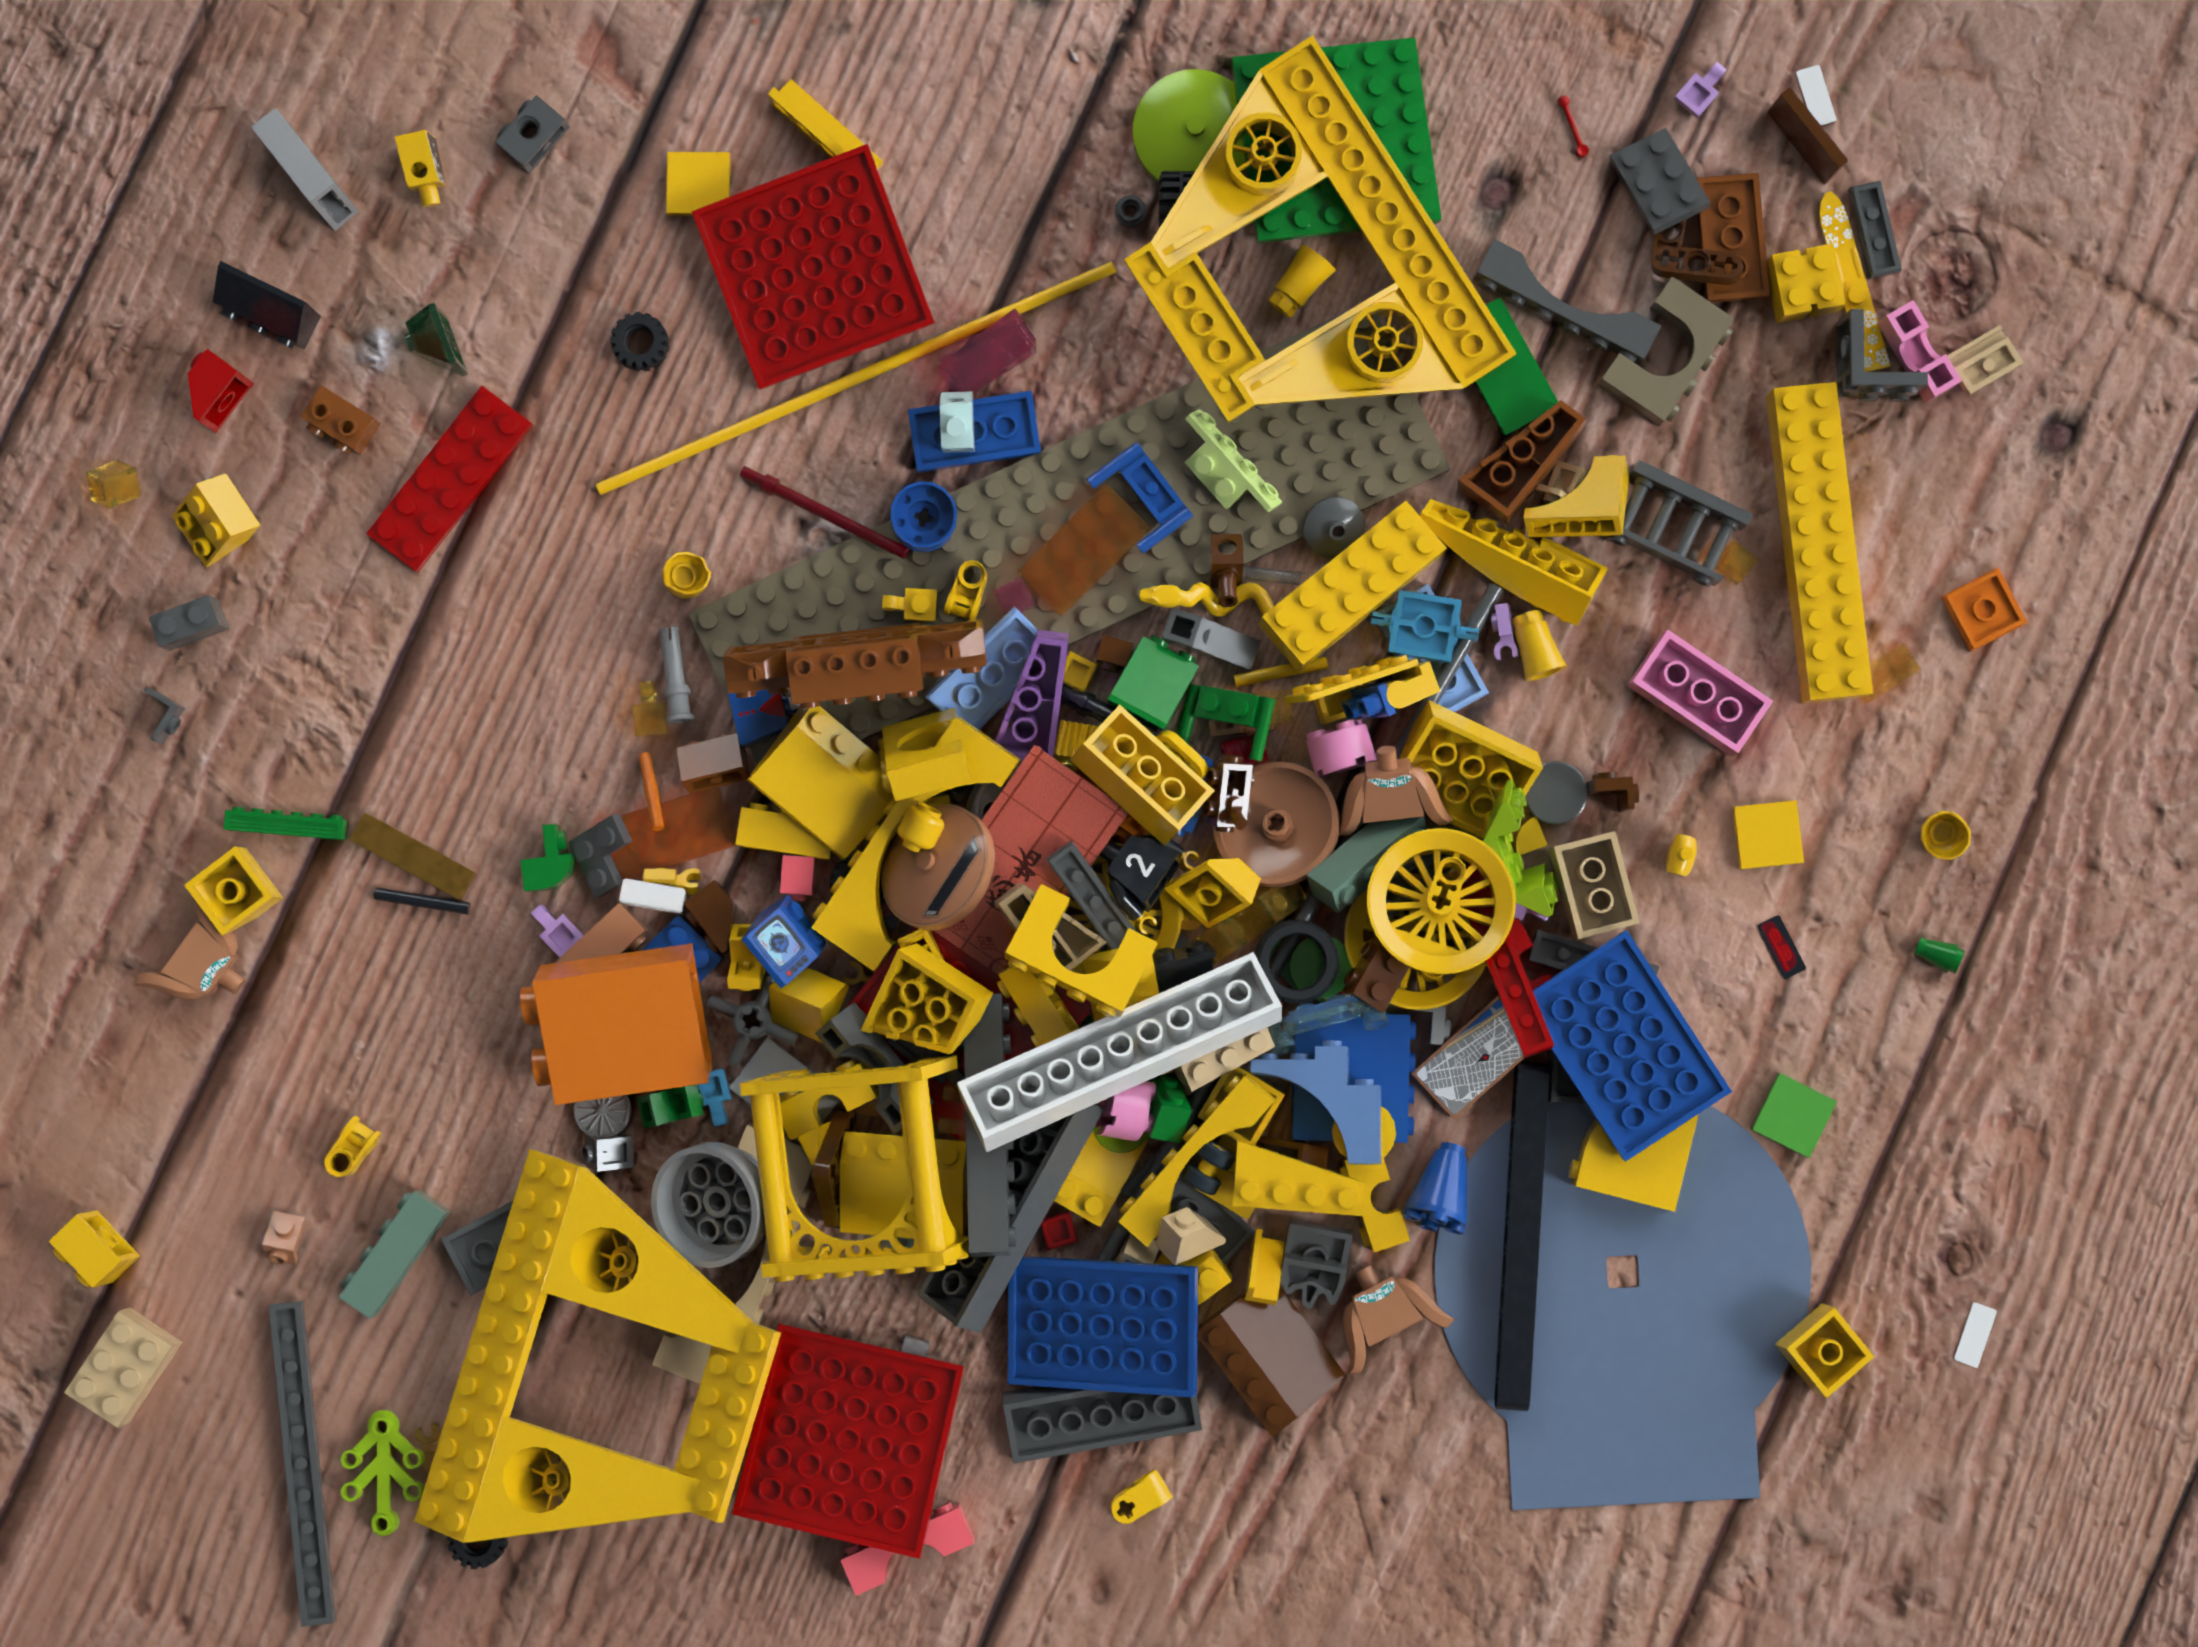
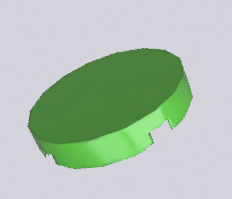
M1333 937L1331 938L1336 945L1339 955V968L1332 986L1319 999L1332 997L1342 991L1345 986L1344 978L1352 969L1346 954L1345 945ZM1310 938L1300 942L1290 957V978L1297 989L1311 985L1321 973L1322 954L1317 944Z

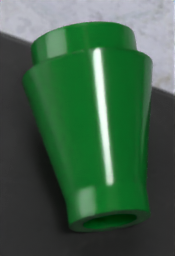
M1920 937L1914 955L1920 956L1946 974L1948 971L1956 974L1965 950L1958 948V944Z

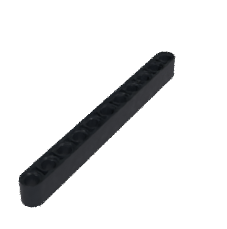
M1520 1061L1514 1067L1494 1392L1495 1409L1528 1411L1530 1406L1550 1076L1548 1063Z

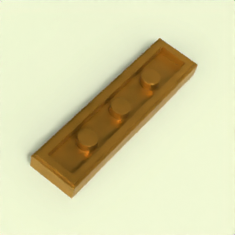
M364 812L349 839L459 900L463 899L477 872Z

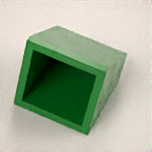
M1152 635L1150 639L1144 636L1112 690L1107 704L1116 708L1121 705L1132 716L1144 720V726L1160 733L1166 730L1199 665L1194 663L1196 658L1181 650L1176 654L1167 649V642Z

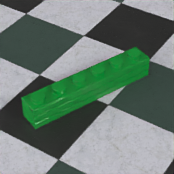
M232 807V810H225L223 830L346 840L348 821L342 820V816L330 815V818H323V814L311 813L310 817L303 816L302 812H291V815H283L284 811L271 810L270 814L264 813V809L252 808L251 812H246L242 807Z

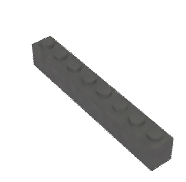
M1002 994L992 995L981 1020L964 1039L965 1079L1005 1062V1054H1011L1010 1034H1005V1022H1010V1004L1004 1003ZM966 1111L969 1254L971 1257L1011 1255L1010 1247H1016V1228L1010 1227V1214H1015V1195H1009V1182H1014L1015 1179L1014 1162H1008V1149H1014V1140L986 1152Z

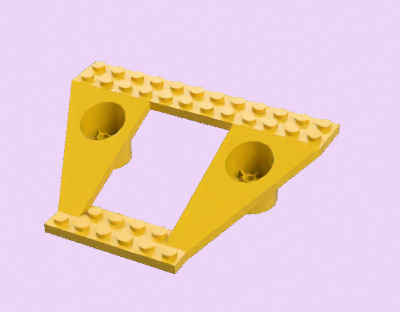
M1313 35L1258 71L1152 241L1124 259V262L1228 423L1257 405L1463 390L1517 354ZM1254 131H1267L1266 136L1257 138L1253 134ZM1271 132L1282 139L1275 142L1272 137H1269V134ZM1245 134H1248L1253 141L1249 148L1236 145V142ZM1286 143L1293 157L1279 154L1278 147ZM1261 150H1266L1269 153V157L1265 158V156H1258L1257 154ZM1232 151L1248 153L1249 161L1237 168L1232 157ZM1278 160L1293 163L1291 169L1283 177L1280 176L1275 168ZM1250 165L1257 169L1256 182L1246 178L1241 171ZM1270 169L1277 179L1272 182H1259L1261 171ZM1327 178L1394 284L1265 361L1263 355L1198 256V253ZM1388 317L1387 324L1378 328L1372 318ZM1391 319L1399 322L1404 328L1396 331L1393 327H1390ZM1365 320L1369 322L1374 330L1370 337L1355 334L1356 328ZM1408 331L1412 346L1400 343L1399 335ZM1380 338H1387L1390 346L1388 348L1385 345L1380 346L1378 344ZM1354 339L1368 341L1369 350L1359 357L1354 348ZM1399 348L1412 351L1410 361L1404 367L1395 355ZM1372 353L1375 357L1379 358L1377 370L1367 367L1361 360ZM1392 358L1398 367L1397 370L1392 372H1380L1383 359Z
M529 1149L414 1522L462 1543L691 1512L716 1523H723L781 1332L754 1323L589 1169L547 1153ZM624 1236L629 1238L627 1246L623 1240ZM614 1275L617 1277L616 1282L612 1279ZM548 1294L712 1345L674 1469L510 1417ZM557 1454L561 1457L560 1463H559ZM561 1497L563 1502L558 1506Z

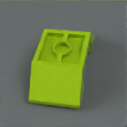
M1511 779L1506 781L1488 817L1483 842L1490 846L1506 865L1515 888L1516 903L1548 917L1553 915L1554 903L1558 902L1556 891L1559 890L1558 880L1554 872L1549 873L1546 863L1524 870L1521 854L1519 852L1514 853L1511 842H1513L1512 832L1520 830L1521 819L1525 817L1523 808L1527 804L1523 790L1521 788L1516 789L1514 781Z

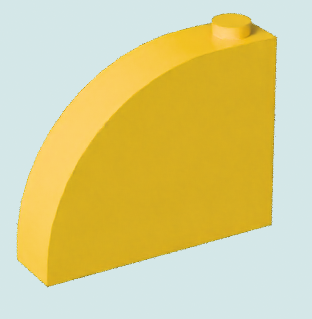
M1698 1115L1626 1162L1621 1159L1595 1119L1582 1141L1577 1160L1573 1159L1571 1161L1568 1178L1572 1179L1571 1185L1675 1212Z

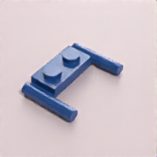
M1137 441L1086 479L1091 488L1094 489L1119 471L1120 475L1152 517L1160 524L1158 528L1135 544L1142 554L1193 517L1191 511L1184 505Z

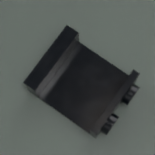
M1191 941L1185 945L1186 947L1177 949L1161 948L1156 950L1155 954H1152L1159 993L1213 970L1212 958L1216 957V953L1208 941Z

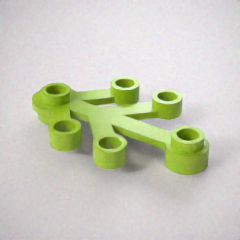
M379 1410L369 1418L367 1424L368 1433L354 1448L345 1451L341 1455L340 1461L344 1468L354 1469L362 1463L363 1455L376 1443L377 1456L353 1481L342 1486L341 1496L348 1502L359 1499L363 1489L377 1475V1513L371 1519V1528L379 1536H388L394 1533L400 1524L398 1514L391 1509V1476L403 1488V1495L408 1501L414 1502L421 1499L424 1490L423 1483L415 1481L391 1456V1444L404 1455L403 1463L409 1469L420 1467L425 1461V1455L422 1450L414 1448L399 1432L400 1422L395 1413L390 1410ZM380 1421H384L387 1425L385 1432L380 1431L378 1428ZM349 1453L356 1457L354 1465L348 1462L347 1457ZM411 1453H415L418 1456L417 1464L411 1463L409 1458ZM411 1485L418 1488L419 1492L416 1497L410 1493ZM349 1486H353L356 1489L354 1497L348 1494ZM380 1518H384L387 1521L386 1529H382L379 1526Z

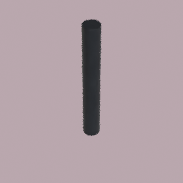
M376 887L374 892V900L466 915L469 914L471 907L470 902Z

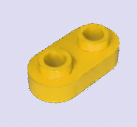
M1169 730L1161 731L1156 736L1158 740L1200 778L1204 779L1208 772L1206 761L1180 736Z

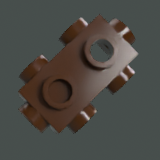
M1223 754V760H1213V767L1208 768L1206 782L1215 791L1203 803L1202 811L1204 817H1207V823L1214 825L1216 831L1234 832V827L1242 830L1248 824L1247 819L1251 813L1249 796L1250 788L1254 784V772L1252 770L1253 765L1243 762L1242 756Z

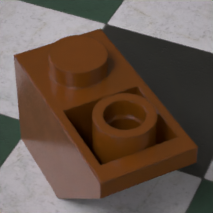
M713 880L684 902L688 908L684 913L695 927L702 926L708 934L704 937V940L714 952L720 950L722 954H727L730 951L729 939L732 926L735 923L737 906L720 883Z

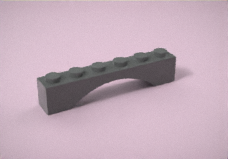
M1496 239L1491 244L1474 277V280L1478 281V285L1482 289L1491 293L1497 291L1505 295L1509 303L1517 307L1524 305L1534 310L1533 314L1539 319L1547 322L1553 320L1561 324V329L1573 336L1580 334L1588 338L1589 343L1593 347L1603 351L1607 348L1617 355L1621 353L1637 365H1640L1645 359L1661 328V325L1634 311L1622 314H1597L1567 305L1553 296L1538 282L1521 252Z

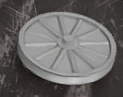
M628 1095L581 1101L574 1104V1118L578 1127L588 1136H595L597 1138L616 1136L621 1133L629 1123L632 1112Z

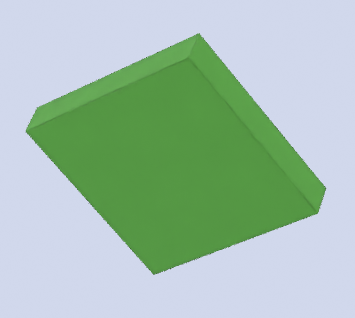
M1777 1073L1750 1130L1806 1158H1810L1837 1101L1781 1073Z

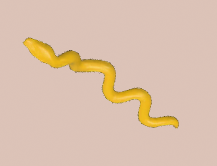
M1202 582L1192 585L1188 591L1181 590L1175 585H1158L1139 591L1140 601L1165 608H1173L1178 605L1191 608L1201 601L1207 612L1213 616H1225L1243 601L1250 598L1254 599L1262 616L1274 607L1267 591L1259 584L1251 582L1237 586L1238 603L1232 607L1220 606L1218 598L1210 586Z

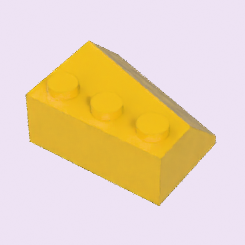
M915 943L897 950L860 1031L874 1032L886 1035V1038L901 1039L915 1043L916 1046L952 1054L981 1020L993 992Z

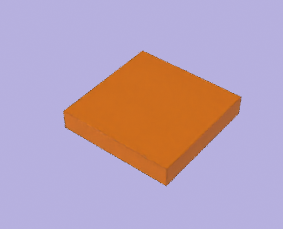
M1999 567L1941 596L1969 652L2028 623Z

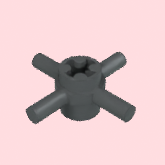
M766 975L755 1001L745 1002L737 1007L714 995H711L708 1000L707 1007L733 1018L734 1028L739 1035L727 1062L735 1066H739L746 1048L752 1039H758L768 1034L794 1046L798 1034L772 1023L771 1013L766 1007L770 999L769 986L775 982L770 975ZM755 1011L758 1013L757 1019L761 1021L760 1026H753L751 1029L745 1027L744 1020L746 1016Z

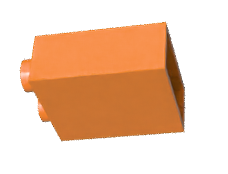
M692 943L540 965L532 981L533 986L523 987L520 990V1003L525 1025L540 1024L544 1047L532 1049L534 1079L538 1087L551 1085L555 1105L709 1082L713 1060Z

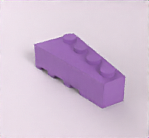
M1037 630L994 741L1020 758L1021 761L1024 760L1034 744L1053 757L1069 633Z

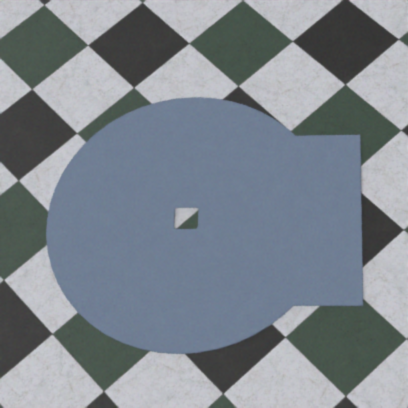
M1548 1101L1530 1406L1528 1411L1495 1409L1494 1392L1510 1119L1481 1145L1467 1163L1466 1226L1463 1235L1453 1234L1446 1231L1445 1228L1439 1227L1435 1250L1434 1281L1437 1305L1443 1312L1455 1319L1448 1328L1443 1327V1330L1456 1360L1479 1395L1507 1421L1512 1510L1760 1498L1755 1409L1774 1388L1789 1364L1775 1346V1343L1807 1316L1811 1290V1259L1808 1237L1799 1206L1781 1170L1767 1151L1748 1131L1729 1116L1710 1106L1698 1115L1675 1212L1571 1185L1572 1179L1568 1178L1569 1167L1573 1159L1577 1160L1582 1141L1595 1117L1586 1104ZM1637 1256L1639 1285L1637 1287L1609 1288L1607 1281V1257Z

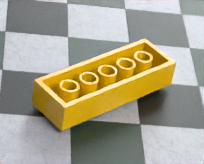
M1404 501L1261 617L1258 626L1299 673L1372 614L1373 611L1441 558L1447 547L1407 501Z

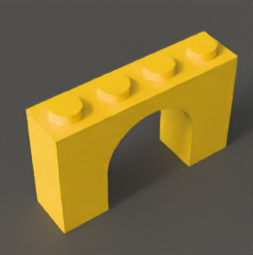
M955 707L882 727L883 738L878 739L880 764L883 772L881 775L886 792L892 791L895 801L971 781L961 740L936 746L941 738L937 733L943 723L948 718L953 721L957 717Z
M1041 884L1005 952L1004 958L1009 960L1008 965L1021 973H1025L1028 970L1038 975L1037 980L1046 986L1055 988L1058 985L1068 990L1066 994L1078 1002L1084 1003L1086 999L1096 1004L1095 1009L1103 1015L1113 1018L1115 1014L1121 1017L1158 942L1128 928L1114 958L1104 969L1092 974L1072 972L1058 961L1052 947V936L1069 905L1070 898Z

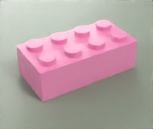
M1669 630L1659 636L1626 685L1729 756L1739 753L1773 703V700Z

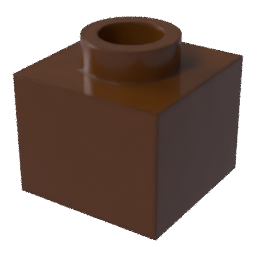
M1103 634L1096 662L1101 663L1100 668L1103 670L1119 673L1120 669L1124 670L1126 668L1134 643Z

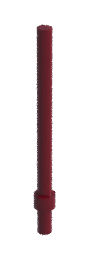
M746 466L742 468L739 477L760 487L759 490L769 496L776 495L902 559L907 556L908 547L780 484L779 479L769 474L764 476Z

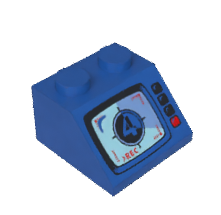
M788 894L761 911L741 939L780 988L786 986L812 963L827 944L824 936L811 928L813 925L805 916L801 905L793 901Z

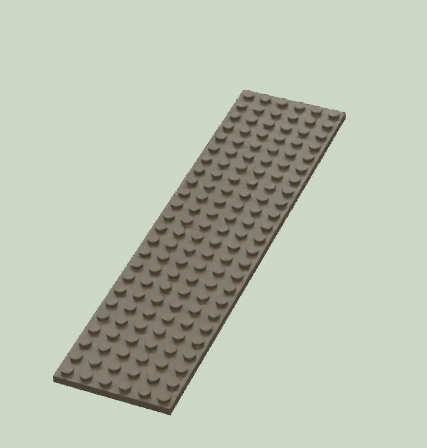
M1342 314L1260 352L1266 361ZM1379 317L1372 318L1378 328L1383 327ZM1365 320L1356 328L1355 334L1370 337L1374 330L1369 322ZM1380 338L1378 344L1380 346L1385 345L1388 348L1390 346L1389 340L1387 338ZM1354 339V348L1358 357L1369 350L1368 341ZM1372 353L1361 360L1367 367L1377 370L1379 358L1375 357ZM1392 358L1382 360L1380 372H1392L1398 369ZM1198 379L1041 451V453L1029 456L949 493L953 497L957 508V522L951 539L940 549L931 552H915L909 549L907 556L902 559L855 536L697 608L688 614L728 701L723 654L731 646L793 640L795 636L920 623V626L967 622L968 619L951 613L947 616L943 614L960 566L970 560L981 563L988 575L982 595V602L976 620L983 619L984 635L1015 606L1038 630L1069 633L1068 646L1155 607V605L1140 601L1139 591L1141 589L1158 585H1175L1181 590L1188 591L1192 585L1198 582L1204 584L1211 580L1212 534H1241L1243 538V562L1246 565L1304 538L1303 525L1305 517L1309 510L1322 499L1333 496L1344 497L1354 502L1363 511L1448 472L1450 467L1415 393L1257 405L1228 423L1201 380ZM1200 409L1202 412L1208 413L1215 420L1216 428L1223 435L1228 436L1234 441L1237 446L1236 450L1244 459L1250 460L1256 466L1257 474L1264 482L1270 483L1277 490L1278 497L1282 501L1277 508L1267 512L1249 490L1230 508L1225 509L1185 464V461L1205 443L1202 437L1186 421L1185 418L1190 413ZM1136 441L1184 505L1193 514L1191 519L1144 554L1139 551L1135 544L1158 528L1160 524L1152 517L1120 475V472L1117 471L1094 489L1086 481L1089 476ZM922 511V514L919 516L915 515V518L919 520V526L925 527L926 522L932 523L933 519L928 517L927 511ZM891 520L872 528V530L900 543L894 535ZM1223 542L1218 546V550L1228 555L1234 553L1236 547L1230 542ZM970 568L965 572L964 579L969 584H975L980 581L982 573L977 568ZM905 588L937 590L935 623L904 621V611H883V595L905 597ZM956 603V605H959V606H962V607H965V608H970V607H968V606H965V605ZM926 672L925 677H923V690L917 691V696L898 698V694L893 693L884 694L885 699L879 701H865V697L852 698V703L833 705L832 700L819 701L825 711L859 740L863 741L882 732V727L907 721L935 708L924 694L941 677H930L929 672ZM788 688L787 693H783V696L791 695L790 688ZM795 713L788 715L789 721ZM780 734L750 746L757 765Z

